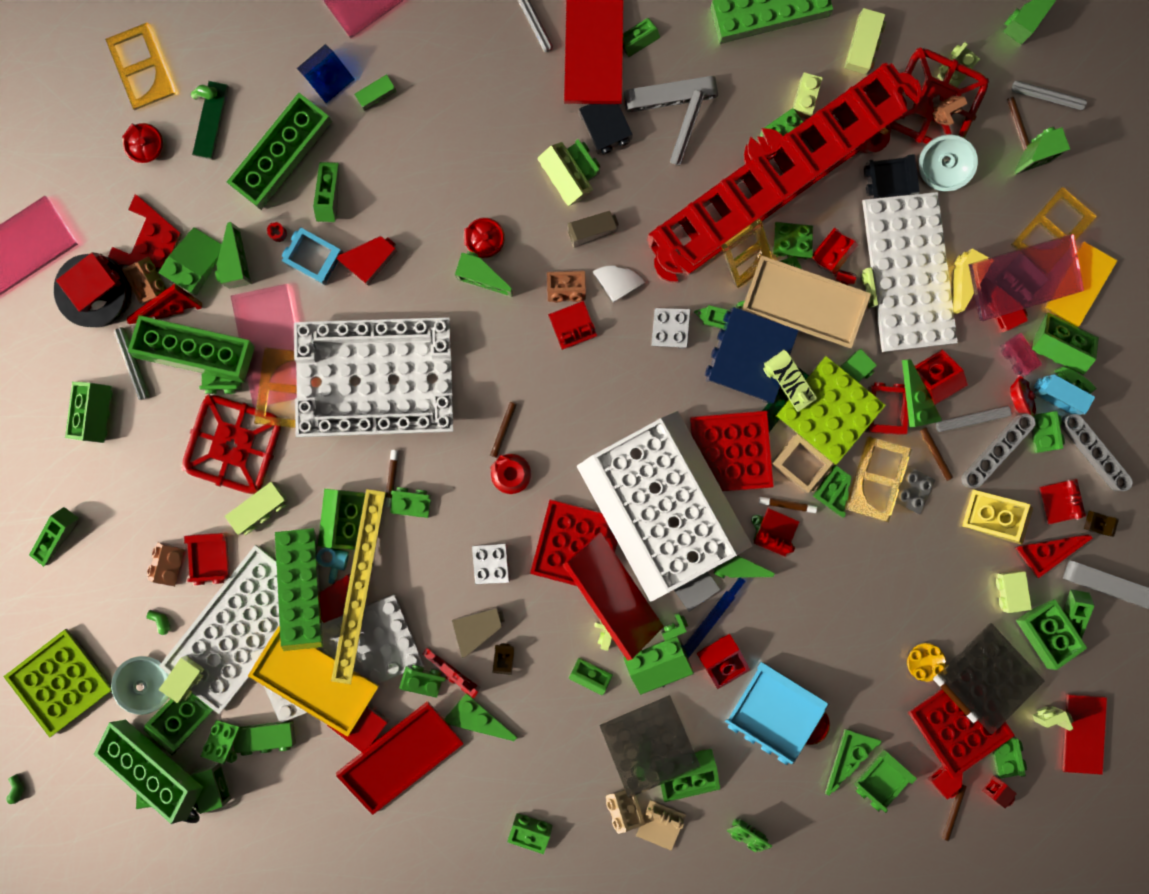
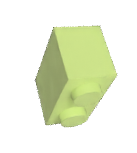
M803 73L793 104V109L800 118L808 119L812 116L823 77Z
M1019 570L999 573L998 579H996V586L1000 590L1001 598H999V605L1003 612L1013 613L1032 610L1026 571Z
M187 656L181 657L159 688V691L176 703L183 700L186 701L193 692L190 690L194 684L197 685L203 678L202 672L205 668Z

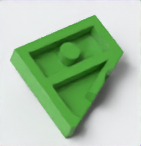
M834 465L813 497L844 518L846 514L844 512L845 504L849 496L848 488L852 476Z

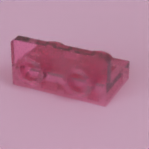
M1018 333L1000 345L1002 355L1005 359L1010 360L1013 365L1012 370L1018 376L1025 377L1042 365L1022 333Z

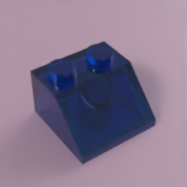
M326 44L296 68L325 103H328L355 80L334 51Z

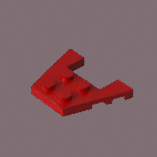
M134 195L128 210L145 217V222L131 254L112 247L108 258L113 259L119 265L129 266L146 257H150L155 268H161L168 256L177 247L182 234L138 195Z

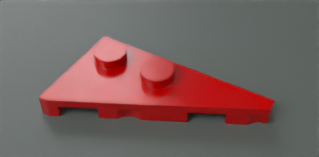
M173 284L128 316L127 323L136 324L138 316L148 318L154 316L155 319H159L173 314L184 313V309L196 307L198 310L202 308V302L178 285Z
M1086 534L1015 547V549L1036 578H1040L1093 538L1091 535Z
M429 648L424 650L422 654L447 675V680L453 684L456 683L463 692L472 698L477 695L481 688L479 685Z

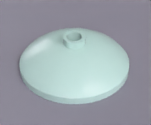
M946 134L934 138L923 148L919 157V171L922 179L927 185L939 191H953L965 186L973 178L978 165V157L973 145L964 137L954 134ZM945 157H950L949 161H943Z
M138 656L126 660L118 667L112 678L111 689L115 701L122 709L132 714L143 715L152 713L164 705L169 697L159 691V688L169 674L159 667L161 662L151 657ZM141 685L143 687V690L138 691L136 689V686Z

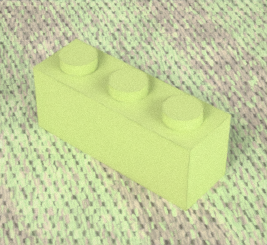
M865 8L862 9L851 42L845 69L867 74L870 69H873L876 58L873 56L875 51L879 50L881 40L878 38L880 32L883 33L886 26V21H884L885 14Z
M563 142L551 145L537 158L568 206L580 202L593 191V188Z
M270 482L224 517L238 535L243 533L247 535L255 529L253 526L258 522L262 524L270 518L269 514L274 510L276 513L286 506L284 503L288 499L275 482Z

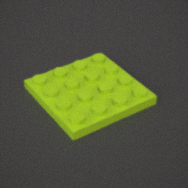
M825 356L806 378V382L817 399L799 412L796 411L791 401L788 400L776 416L833 464L837 465L886 405Z
M64 629L3 676L49 738L112 691L110 684L68 629Z

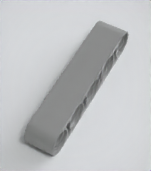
M706 76L628 89L623 92L626 111L636 112L690 103L694 90L704 92L703 100L714 99L718 97L715 76Z
M1029 414L1016 416L965 471L961 478L962 484L967 488L980 487L1034 428V417ZM1022 418L1026 419L1027 426L1025 428L1021 426ZM1010 432L1014 434L1013 442H1010L1008 440V434ZM997 446H999L1002 450L1000 456H997L995 454V448ZM984 460H986L989 464V467L986 471L982 468V462ZM971 474L976 477V482L973 485L969 482Z
M1078 414L1064 416L1061 419V428L1108 486L1114 491L1129 490L1133 484L1132 478L1085 420ZM1070 418L1075 421L1073 428L1069 425ZM1083 433H1085L1087 436V441L1085 443L1081 440V435ZM1095 448L1099 450L1097 458L1093 454ZM1107 463L1111 465V471L1109 473L1106 471L1105 468ZM1119 478H1122L1123 480V486L1121 488L1118 485Z
M1068 561L1063 579L1149 609L1148 587L1074 561Z

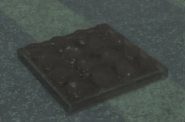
M992 623L988 624L938 674L990 734H993L1045 682Z
M670 695L599 725L628 798L701 768Z

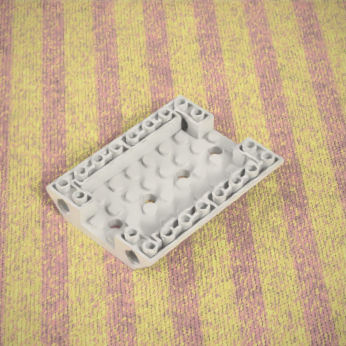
M449 318L294 322V360L297 372V398H295L296 437L453 432ZM430 374H435L438 380L436 383L431 384L427 381V377ZM392 375H396L400 379L396 385L388 382ZM357 376L361 379L358 386L350 384L352 377ZM314 378L322 380V384L319 387L311 385Z
M678 411L658 419L577 465L579 472L650 602L753 547ZM633 449L641 450L642 456L640 459L636 460L631 457L630 454ZM652 483H658L661 490L659 493L653 494L650 492L649 486ZM677 517L680 522L679 526L671 528L668 525L669 518ZM690 551H695L698 554V560L695 563L687 560V554Z

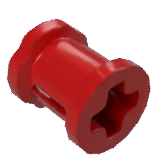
M278 222L270 223L267 227V235L276 242H282L287 237V230ZM275 229L279 230V235L274 233Z

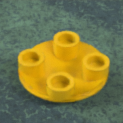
M922 643L910 651L907 658V666L909 672L917 680L929 682L933 681L937 674L940 676L944 674L946 658L942 650L936 645Z

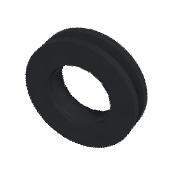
M81 254L69 259L59 269L54 281L55 302L65 318L83 327H104L120 319L126 312L131 299V286L121 270L123 268L113 259L106 257L108 260L107 265L111 270L113 269L120 276L119 281L122 285L119 287L115 286L110 290L108 301L103 307L98 310L79 312L56 280L89 254Z

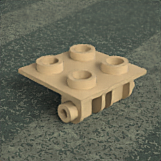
M650 800L643 816L645 825L639 827L636 836L672 851L678 833L684 826L683 821L686 814Z

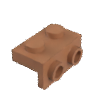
M158 542L157 546L152 550L153 561L147 569L148 580L153 583L175 587L185 549Z

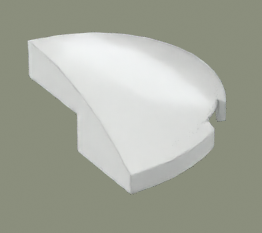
M605 266L593 271V274L613 303L645 284L638 274L628 268Z

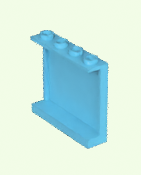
M761 662L757 667L756 674L729 719H726L725 722L729 724L728 728L735 733L740 731L745 734L744 738L754 744L756 741L761 744V749L771 755L773 752L778 755L780 762L785 765L789 763L794 764L828 708L829 703Z

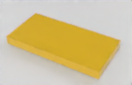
M1085 241L1082 242L1044 308L1079 327L1117 260Z

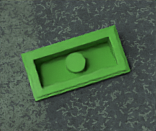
M649 18L623 33V50L628 57H631L660 38L657 27Z
M386 74L354 95L365 111L395 93L396 88Z
M578 658L569 679L603 695L613 675Z

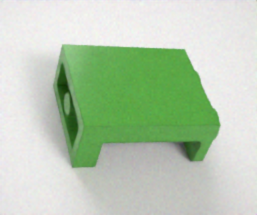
M883 750L856 780L854 785L858 788L856 792L864 799L868 797L872 800L870 804L878 812L882 809L887 813V807L909 782L913 784L917 778L887 751Z

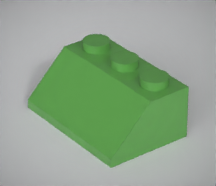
M1055 127L1048 128L1032 139V143L1023 152L1015 173L1019 174L1050 163L1069 151L1070 147L1063 127L1055 129Z
M1047 312L1034 337L1032 350L1039 355L1052 359L1055 363L1062 364L1084 375L1097 359L1099 337Z
M72 381L65 438L104 443L107 436V420L110 416L109 403L112 398V386Z
M324 489L318 546L355 550L365 493Z
M1055 599L1029 610L1016 620L1047 669L1058 670L1087 649Z
M674 637L641 650L632 660L627 661L624 657L630 677L640 695L694 674L680 637Z
M712 749L682 754L678 757L665 758L655 762L664 802L720 790L718 771Z

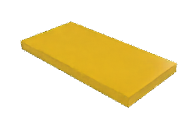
M280 625L248 674V677L347 737L379 685L356 671H353L351 684L332 682L335 658L318 648L283 651L280 641Z

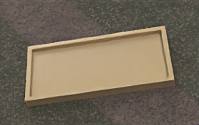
M761 255L742 310L851 349L871 293Z

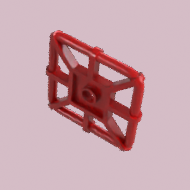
M917 48L904 72L911 75L918 59L920 60L926 78L921 88L920 100L918 104L914 103L912 109H909L895 121L914 113L924 117L925 121L919 132L895 121L890 124L891 128L915 139V142L928 144L933 138L925 134L931 121L937 123L932 114L934 112L932 108L934 106L933 98L940 96L939 100L944 101L952 96H961L965 92L980 87L969 112L961 110L957 113L966 118L958 134L965 138L972 122L977 118L976 113L987 92L989 79L982 73L958 63V60L954 58L951 60L929 49ZM926 57L948 67L943 81L932 77ZM955 70L978 80V82L961 89L949 84ZM898 89V93L902 96L904 91L902 89ZM940 124L945 135L952 134L949 125Z
M208 394L201 403L193 429H190L189 433L191 436L181 468L183 472L186 471L191 476L213 482L216 486H225L243 493L255 494L261 489L270 461L274 458L273 452L281 431L282 420L273 413L248 406V403H239L221 396ZM215 403L239 410L240 413L236 425L224 422ZM208 406H210L218 422L214 436L200 431ZM246 413L271 421L254 431L242 428ZM274 427L266 452L253 449L256 435ZM198 436L212 440L209 453L190 462ZM232 439H234V443L237 444V447H233L232 450H230L229 445H227L228 441L231 442ZM250 453L263 457L256 482H254L246 466ZM211 458L223 462L218 476L193 468ZM229 464L241 468L249 486L225 479Z

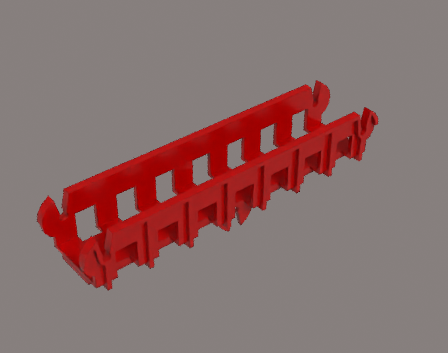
M887 62L883 63L878 69L853 87L851 86L842 95L821 110H818L814 115L784 136L778 131L768 128H761L764 137L757 136L758 142L750 136L748 145L746 144L744 151L745 165L721 180L716 186L695 201L689 203L688 206L648 234L646 241L656 256L654 258V268L657 275L662 280L678 283L676 274H683L682 269L688 275L860 152L856 148L908 111L905 97L898 93V89H902L904 94L916 104L919 103L921 85L918 79L916 80L912 75L905 72L899 73L892 63L889 65ZM833 115H835V117L838 119V121L841 123L845 130L842 129V127L839 125V123L836 121ZM802 137H804L808 144L811 146V148L814 151L813 153H811L807 146L804 144V142L801 139ZM773 159L780 170L783 172V175H778V173L769 163L770 160ZM742 181L753 196L747 199L737 186L738 183ZM709 204H712L722 217L716 223L705 209ZM680 225L691 239L684 246L673 232Z

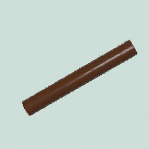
M1011 97L1007 99L1025 151L1030 142L1015 98Z
M509 402L490 453L492 457L497 458L517 404Z
M927 427L919 430L946 481L952 479L953 476Z
M962 784L959 793L954 798L942 835L943 840L949 841L967 788L964 784Z

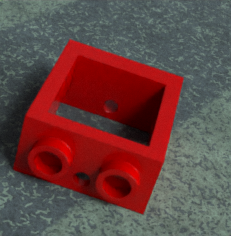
M875 382L874 386H869L868 391L875 397L876 392L903 394L900 426L874 424L873 420L865 432L907 435L908 409L905 385L893 384V387H885L886 383Z

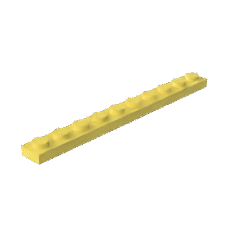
M366 489L332 673V682L351 684L385 492Z

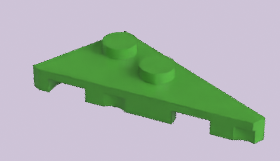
M902 360L909 426L918 427L942 421L912 360Z
M465 694L444 718L452 726L510 741L517 739V736L468 694Z
M844 729L825 794L830 796L832 792H835L846 777H849L859 767L860 763L869 756L868 754L881 744V740Z

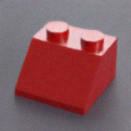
M943 349L915 365L935 405L968 385L964 370Z
M730 634L697 652L700 661L717 689L750 671L740 649Z

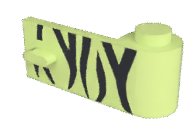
M785 350L764 363L765 368L763 370L769 378L777 379L797 412L817 399L796 364Z

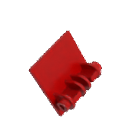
M584 301L548 314L562 350L597 337L595 327Z
M1077 479L1039 487L1048 524L1080 519L1086 516Z
M768 508L753 544L786 557L787 553H793L795 550V546L791 542L800 521Z

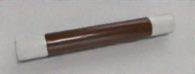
M391 450L384 502V507L391 508V492L394 490L399 455V451Z
M762 496L759 498V504L810 513H816L817 506Z
M939 674L933 678L973 723L979 719Z

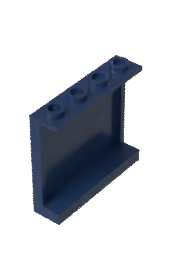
M733 307L730 311L727 310L724 315L723 321L725 325L723 329L719 330L717 340H719L718 346L713 348L711 366H707L704 376H707L706 382H713L761 399L765 403L772 404L775 401L780 384L777 379L769 378L763 370L765 368L764 363L783 350L790 355L799 330Z

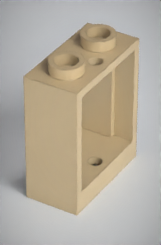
M795 434L771 462L773 467L805 493L810 491L813 493L820 485L818 481L822 476L825 478L831 472L832 468L830 467L833 464L798 434ZM799 444L824 463L808 485L782 465Z

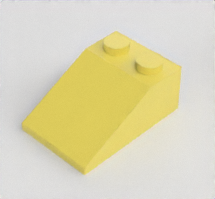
M973 248L967 252L964 251L962 255L959 254L954 262V265H956L953 270L952 285L954 315L966 309L993 261Z
M973 490L962 526L1023 545L1033 507L1027 503Z

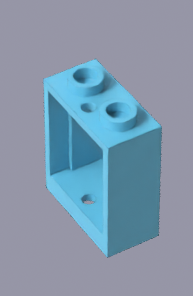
M300 227L292 235L290 247H286L283 251L282 261L321 284L326 285L338 263L336 258L344 252ZM304 236L331 250L318 275L291 261Z
M1054 374L1039 378L1034 385L1036 396L1069 414H1086L1095 396Z

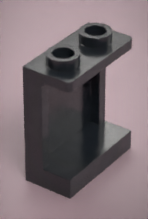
M588 104L579 108V115L586 125L596 147L597 154L602 153L605 155L613 151V147L618 145L623 147L630 143L633 134L619 104Z
M915 154L907 155L905 158L873 161L872 159L868 160L866 166H864V176L868 179L866 194L870 196V199L914 195L920 192Z

